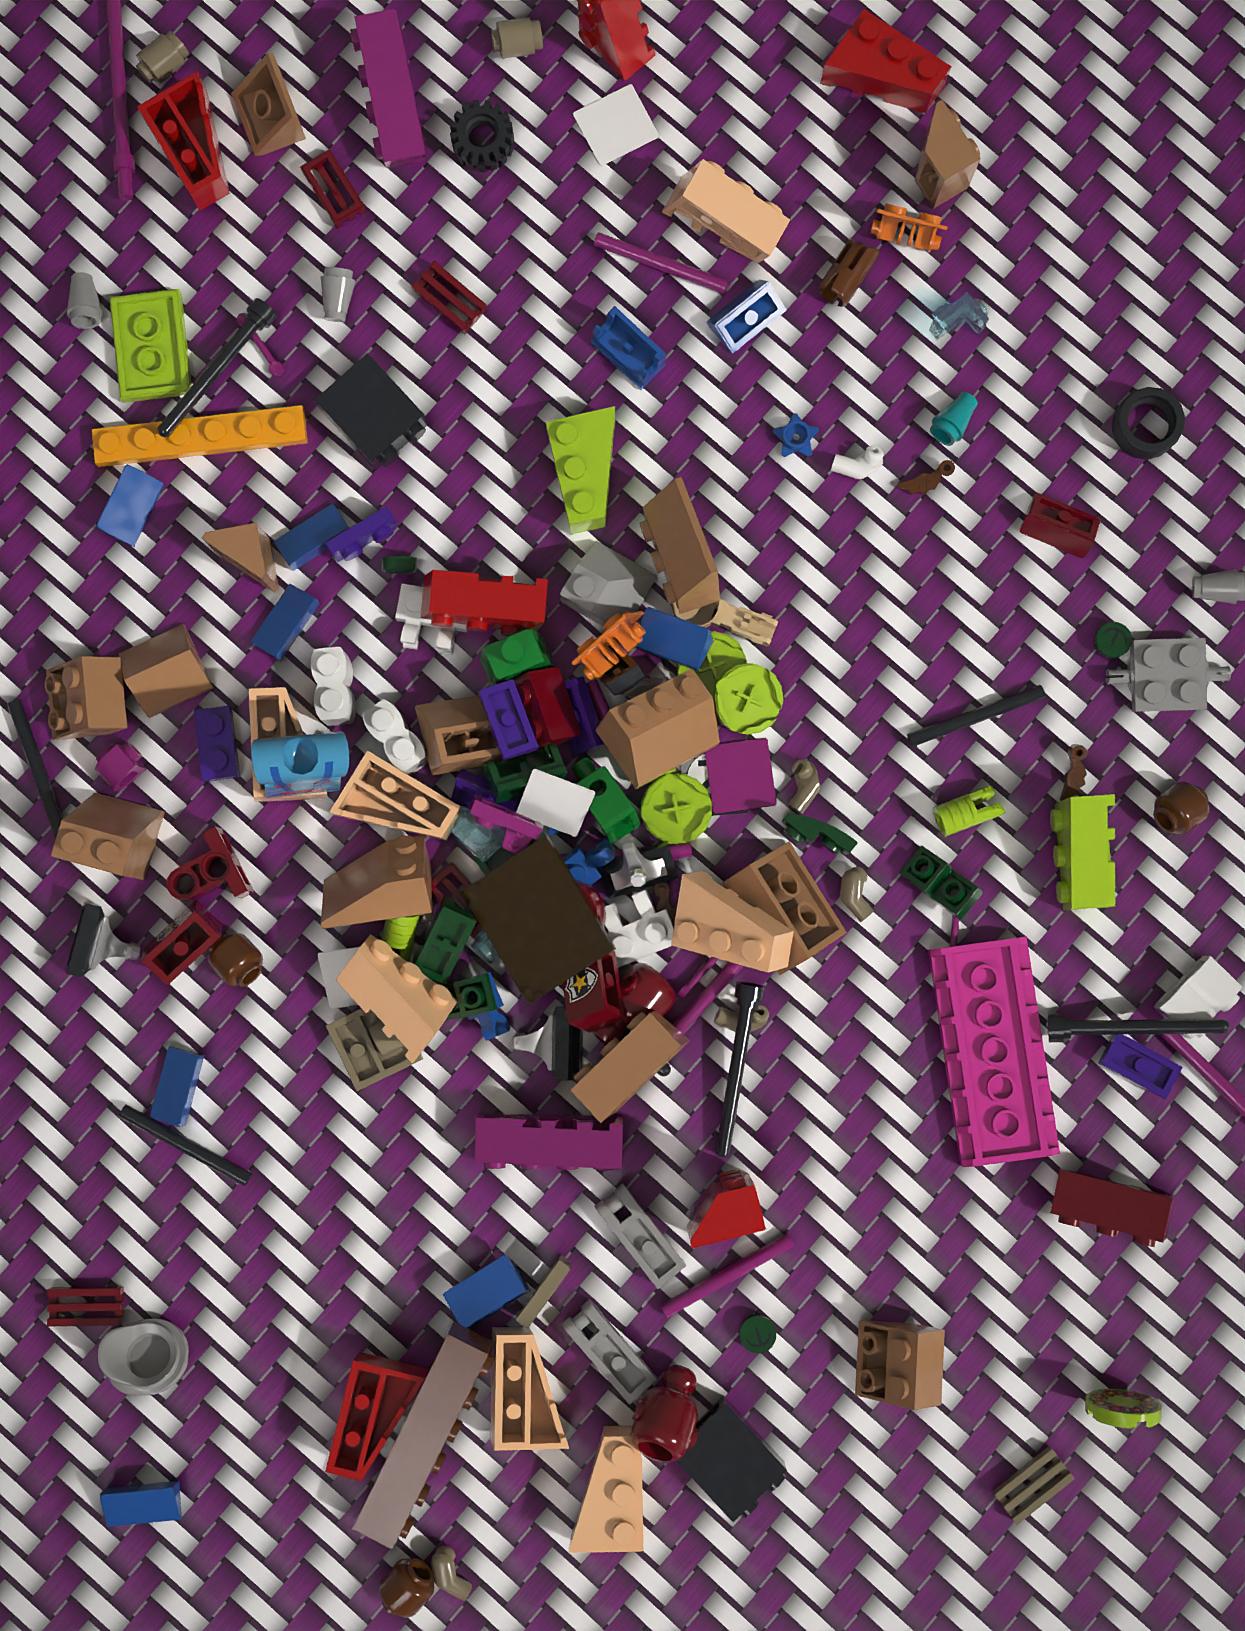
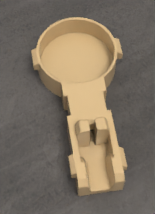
M722 599L679 614L676 604L672 603L675 617L705 628L710 625L717 628L720 626L731 630L730 633L767 647L770 645L778 621L772 619L773 616L763 612L759 614L743 607L737 608L729 605L727 601ZM716 609L717 612H716L715 616L712 617V615H713V613H714V610Z

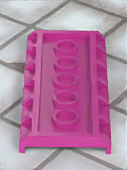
M1027 936L928 950L960 1166L975 1167L1060 1154Z

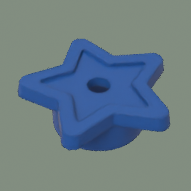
M797 413L792 415L786 426L774 428L773 434L783 442L782 456L787 457L794 452L811 456L810 440L818 433L819 428L808 426L805 422L801 421ZM794 434L799 435L798 440L793 439Z

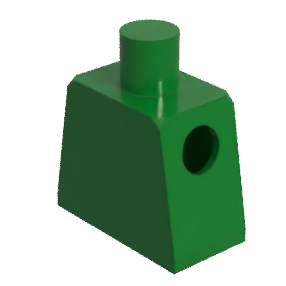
M532 628L485 646L479 658L490 686L511 679L514 680L530 671L555 667L542 634Z
M587 757L572 767L571 770L579 780L577 785L595 791L588 810L611 844H614L641 826L635 809L605 766L597 770L591 759ZM604 792L602 795L596 796L598 793Z

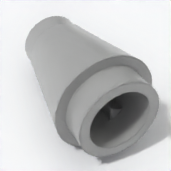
M338 267L325 268L324 276L320 277L325 320L345 322L356 282L352 279L353 271Z
M84 272L75 273L71 276L67 316L71 319V324L81 329H91L98 326L103 316L93 277Z
M1237 569L1193 577L1192 597L1236 604L1237 601H1245V572H1237Z

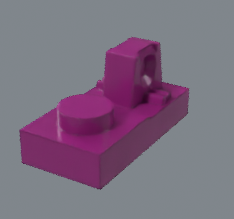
M474 794L469 805V813L475 815L473 821L491 829H493L495 824L503 828L504 826L506 827L501 846L515 854L526 849L532 838L538 840L543 831L540 822Z

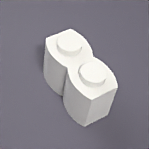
M341 647L314 649L311 657V671L315 682L318 684L314 693V707L317 716L327 726L352 724L356 715V702L353 693L349 689L353 679V668L348 655Z
M382 699L363 713V721L367 730L384 745L388 759L396 768L411 776L428 764L424 744L414 733L409 731L404 716L393 704Z
M1202 956L1159 999L1154 1008L1165 1019H1213L1220 1010L1226 1012L1238 1002L1240 997L1237 993L1241 990L1242 986L1211 956ZM1182 1034V1035H1183L1185 1038L1192 1039V1038H1194L1195 1036H1197L1198 1038H1201V1037H1203L1205 1034Z

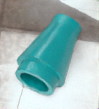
M961 392L952 403L932 419V426L930 427L932 436L938 442L947 446L960 441L973 411L978 406L976 398L967 392Z

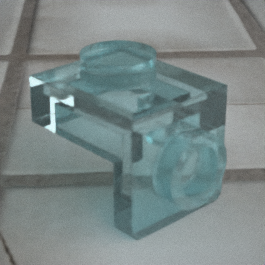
M966 292L953 304L948 300L932 314L934 319L929 331L939 340L965 319L971 328L979 334L985 329L989 321L988 312L981 301L976 298L973 299Z
M465 811L457 818L451 832L461 845L463 844L475 857L484 863L501 847L504 831L496 824L491 829L473 821L475 815Z

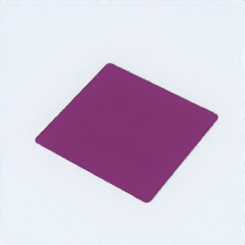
M766 738L718 744L716 747L705 752L712 806L715 814L770 807L777 804L769 746Z

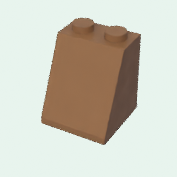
M93 793L61 820L51 857L125 877L145 880L165 812L99 793Z

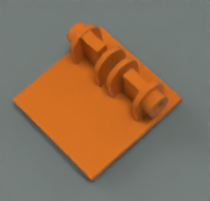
M886 203L884 210L876 209L877 213L882 214L881 221L874 219L870 233L877 235L876 239L894 242L898 223L902 222L896 243L900 245L905 225L910 224L912 227L907 242V247H910L916 226H918L919 229L914 248L931 252L932 249L939 250L942 236L936 235L937 229L947 230L948 227L940 225L942 217L920 212L917 219L905 216L907 208Z
M626 611L622 615L620 613L615 614L603 625L606 631L596 639L594 637L589 638L576 650L579 656L571 663L573 665L584 663L586 667L583 669V672L592 681L596 677L602 678L613 667V664L619 662L618 657L609 645L620 656L625 657L627 652H630L638 643L643 641L642 636L646 631L638 622H635L644 614L643 611L633 613Z

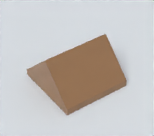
M267 53L231 93L255 156H262L306 139L273 53Z
M257 523L205 532L202 539L216 554L274 593L277 591L279 585L271 541Z
M184 624L119 653L124 681L148 718L214 688Z

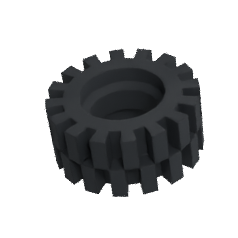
M474 100L473 108H469L466 103L462 106L463 113L461 114L456 111L454 114L455 122L451 121L450 137L455 156L458 155L459 162L462 165L467 163L470 170L474 171L475 166H479L480 172H486L485 166H490L491 170L494 171L497 169L498 162L503 166L507 162L506 155L510 157L512 155V145H514L512 122H510L508 113L506 111L503 113L502 107L497 103L492 108L491 101L485 100L484 106H480L479 100ZM489 126L495 131L496 137L492 144L485 147H477L470 142L469 134L475 127Z

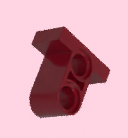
M216 826L203 832L211 851L176 868L169 874L166 884L171 896L186 901L198 900L227 884L236 898L242 899L255 892L224 830ZM223 858L227 865L226 872L221 877H215L211 870L212 864L215 860ZM191 875L194 880V888L188 894H184L180 890V881L184 876Z

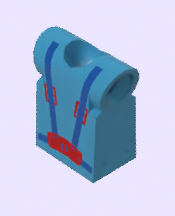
M343 732L255 739L252 743L253 770L258 783L265 785L266 798L340 791L341 777L346 776L348 772L349 748Z

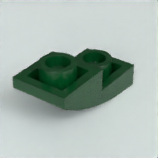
M788 813L781 821L787 826L783 831L798 844H801L803 840L810 844L819 834L823 837L820 843L836 856L840 852L845 856L850 854L858 844L855 839L838 828L811 817Z
M922 845L899 872L907 881L960 921L983 894L980 887L953 870L946 861Z
M488 974L450 981L446 985L439 984L447 988L458 1001L445 1021L497 1009Z

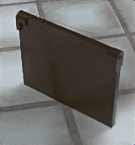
M548 835L543 836L480 880L467 886L461 892L527 1005L535 1003L539 998L616 949Z

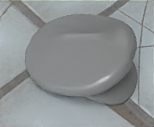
M144 1319L131 1322L124 1327L113 1329L107 1333L99 1345L98 1363L102 1372L118 1391L128 1395H154L171 1388L183 1376L188 1365L189 1345L182 1330L172 1322L164 1319Z

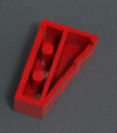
M577 0L579 37L589 49L594 47L624 81L656 56L654 48L648 45L644 39L649 33L648 26L644 22L640 25L637 13L642 10L640 0Z
M863 9L824 64L820 84L831 87V84L852 89L854 94L861 96L863 93L884 98L883 102L926 113L944 88L952 66Z
M198 71L137 106L147 126L200 211L230 194L208 92Z
M432 570L424 576L420 618L431 620V625L437 627H452L453 623L465 624L468 631L487 632L488 628L501 629V635L512 636L544 623L548 579L536 578V583L530 585L513 582L514 576L502 575V580L479 577V573Z
M359 1352L352 1362L325 1472L362 1481L426 1379L430 1369Z

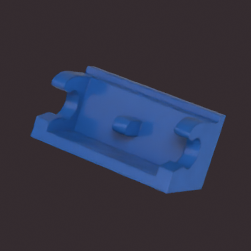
M614 306L607 313L606 322L601 327L599 325L595 326L591 344L634 385L642 390L665 367L666 353Z
M503 1255L444 1292L443 1296L458 1323L471 1329L524 1296L531 1289L514 1261L509 1259L507 1255Z

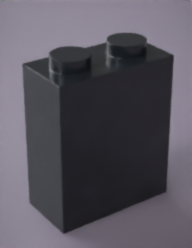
M368 353L315 399L320 411L376 471L381 466L387 467L398 458L400 454L398 451L408 442L413 444L418 441L426 432L425 427L428 425L425 414Z
M724 1395L697 1421L695 1428L699 1429V1435L695 1445L691 1450L687 1449L684 1456L676 1461L732 1522L740 1516L742 1518L749 1516L759 1504L757 1499L766 1490L772 1492L777 1489L784 1481V1473L787 1471L784 1460Z

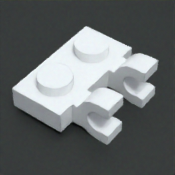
M402 584L395 618L398 622H405L400 640L403 643V648L418 649L421 625L440 628L436 642L438 653L452 655L456 631L467 632L466 625L453 623L452 627H437L431 625V620L420 618L423 587Z
M648 889L632 895L642 919L623 926L615 903L605 906V926L609 931L607 933L616 947L614 951L618 968L671 946L674 925L667 908L656 912Z

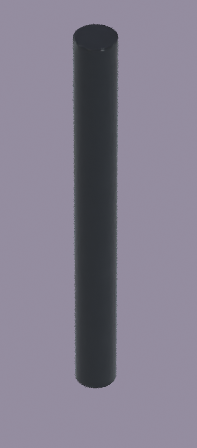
M1038 685L907 734L911 747L1044 699L1046 697L1042 685Z
M15 700L9 702L7 706L54 837H57L61 820L64 818L22 701Z
M127 1104L124 1105L118 1117L244 1187L252 1177V1173Z

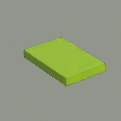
M173 289L109 297L120 400L123 403L184 396L191 388L192 382L181 291Z

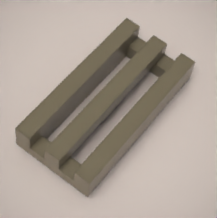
M563 1255L559 1256L516 1317L518 1323L525 1328L532 1324L570 1271L571 1261Z
M1048 1446L992 1492L1018 1525L1075 1478L1054 1450ZM1052 1460L1054 1463L1052 1466L1007 1500L1005 1496L1048 1461ZM1059 1472L1062 1473L1052 1482H1050L1047 1486H1045L1042 1490H1040L1037 1494H1035L1032 1498H1030L1027 1502H1025L1022 1506H1020L1017 1510L1014 1509L1017 1505H1019L1022 1501L1028 1498L1031 1494H1033L1036 1490H1038L1056 1474H1058Z

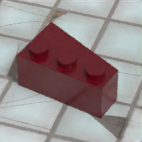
M1060 1169L1050 1213L1059 1215L1058 1222L1066 1225L1080 1227L1082 1221L1096 1225L1095 1232L1117 1237L1118 1231L1133 1235L1132 1242L1155 1247L1156 1241L1163 1243L1167 1238L1175 1196L1166 1193L1160 1194L1144 1190L1141 1187L1129 1186L1067 1169Z

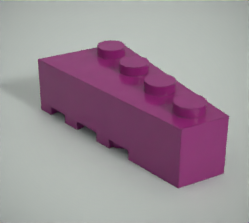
M397 9L354 16L356 28L350 29L355 52H362L364 65H358L362 88L369 87L371 101L365 102L369 123H376L379 137L373 138L377 160L383 159L386 168L428 161L419 114L416 108L414 88L408 69L407 52L404 40L402 39L404 38Z
M478 1114L476 1117L475 1162L484 1163V1168L502 1169L506 1168V1164H520L522 1169H541L542 1165L557 1166V1169L575 1170L579 1169V1167L593 1168L595 1170L622 1169L623 1116L612 1115L602 1123L594 1115ZM527 1122L532 1123L533 1127H527Z

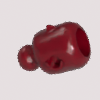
M646 963L632 965L619 978L625 1019L592 1032L603 1045L606 1046L615 1037L621 1041L624 1034L629 1030L626 1026L641 1012L647 1016L649 1013L656 1011L663 1017L674 1005L676 999L674 989L658 971Z
M672 1365L665 1370L662 1378L664 1387L649 1389L643 1399L637 1400L636 1404H638V1407L632 1416L634 1422L630 1436L634 1447L641 1454L655 1461L671 1463L680 1460L687 1449L691 1450L699 1435V1429L695 1428L698 1420V1410L694 1401L689 1397L697 1386L696 1375L692 1370L681 1365Z

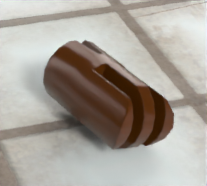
M849 238L818 285V291L821 296L831 304L839 297L841 300L837 306L845 307L879 258L880 252L876 248L867 247L866 244Z

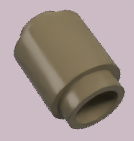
M530 17L499 21L496 22V30H491L494 53L500 52L502 59L533 55L535 50L543 49L539 20L531 21Z
M172 31L166 35L160 34L136 55L139 60L136 68L149 83L155 80L160 85L185 64L184 59L189 55V52Z

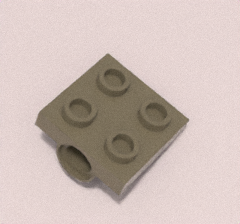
M362 1008L326 1025L356 1091L364 1089L424 1059L422 1054H420L412 1064L405 1056L408 1049L395 1035L391 1038L386 1036L382 1031L385 1024L372 1010L365 1013Z

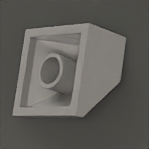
M596 541L577 563L559 594L562 604L603 626L617 613L622 615L626 611H629V613L637 612L657 579V575Z

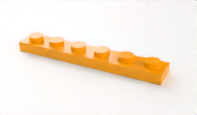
M302 405L185 418L169 437H161L158 434L157 429L162 421L92 429L94 459L98 467L308 443L305 410Z

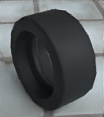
M1146 387L1135 390L1123 400L1113 416L1112 433L1115 442L1123 452L1134 458L1148 460L1163 455L1178 442L1184 431L1185 415L1182 405L1173 394L1162 388ZM1151 404L1159 408L1166 416L1169 424L1168 431L1159 442L1145 443L1137 439L1130 431L1128 416L1136 406Z

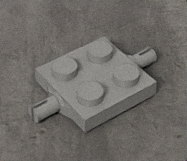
M1206 638L1132 640L1130 647L1131 659L1127 669L1106 670V676H1120L1118 678H1106L1107 685L1128 684L1132 696V712L1207 710V687L1209 681H1230L1231 674L1217 675V673L1231 672L1230 666L1209 667L1206 660Z

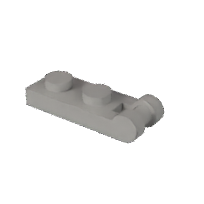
M622 1183L614 1190L616 1194L606 1202L602 1199L594 1207L649 1279L659 1289L685 1268L686 1263L640 1206L629 1189ZM625 1205L631 1214L620 1222L615 1212Z
M588 1299L581 1306L582 1311L574 1318L568 1317L562 1323V1326L630 1405L657 1380V1376L605 1318L594 1302ZM590 1322H593L599 1330L589 1338L583 1329Z

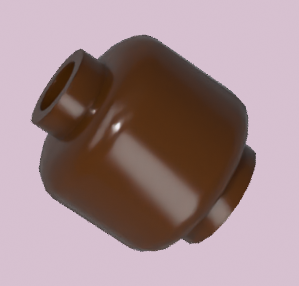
M1188 782L1174 784L1160 794L1154 803L1153 816L1157 825L1163 831L1176 835L1187 834L1204 822L1209 815L1207 794L1202 788Z
M234 933L229 936L224 934L211 945L212 951L209 955L208 964L226 985L245 987L253 983L261 974L263 955L244 934Z
M406 1558L399 1560L381 1580L379 1586L382 1604L388 1613L408 1618L413 1617L420 1611L434 1593V1576L430 1567L420 1559Z

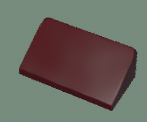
M1035 492L1021 524L1020 533L1079 558H1084L1095 541L1101 519Z

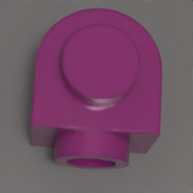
M127 741L123 746L116 744L114 747L109 746L104 749L96 758L98 763L95 766V770L116 792L131 784L146 770V767L139 761L142 758L141 753Z

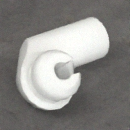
M873 445L867 447L866 452L855 459L836 454L831 471L855 479H864L879 470L883 464L884 453L880 447Z

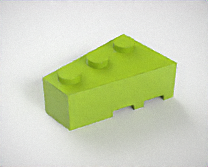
M615 406L546 422L547 435L571 535L606 526L616 420Z
M1115 794L1070 797L1055 803V810L1050 812V823L1052 831H1057L1058 845L1053 848V859L1055 866L1060 867L1061 881L1057 882L1056 894L1058 902L1063 903V911L1115 907V861H1111L1109 840L1115 839V828L1108 827V806H1115Z

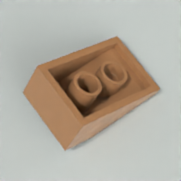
M424 835L414 837L402 836L398 839L388 840L324 879L321 913L322 929L432 913L431 866Z

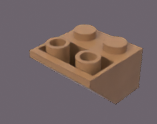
M943 100L935 105L925 134L914 180L933 209L969 188L981 159L977 144L972 138L966 137L961 129V122L957 113L953 109H948Z
M80 656L46 670L45 690L49 696L50 707L48 724L52 730L53 740L108 735L127 728L120 657Z
M478 695L416 705L415 710L432 776L456 772L461 769L467 770L482 767L486 762L492 760L494 763L503 761Z
M859 1321L855 1395L911 1410L940 1406L942 1402L945 1330L915 1323Z

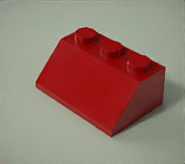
M740 1169L720 1173V1180L712 1182L687 1224L691 1248L766 1230L756 1187L748 1173L742 1174Z

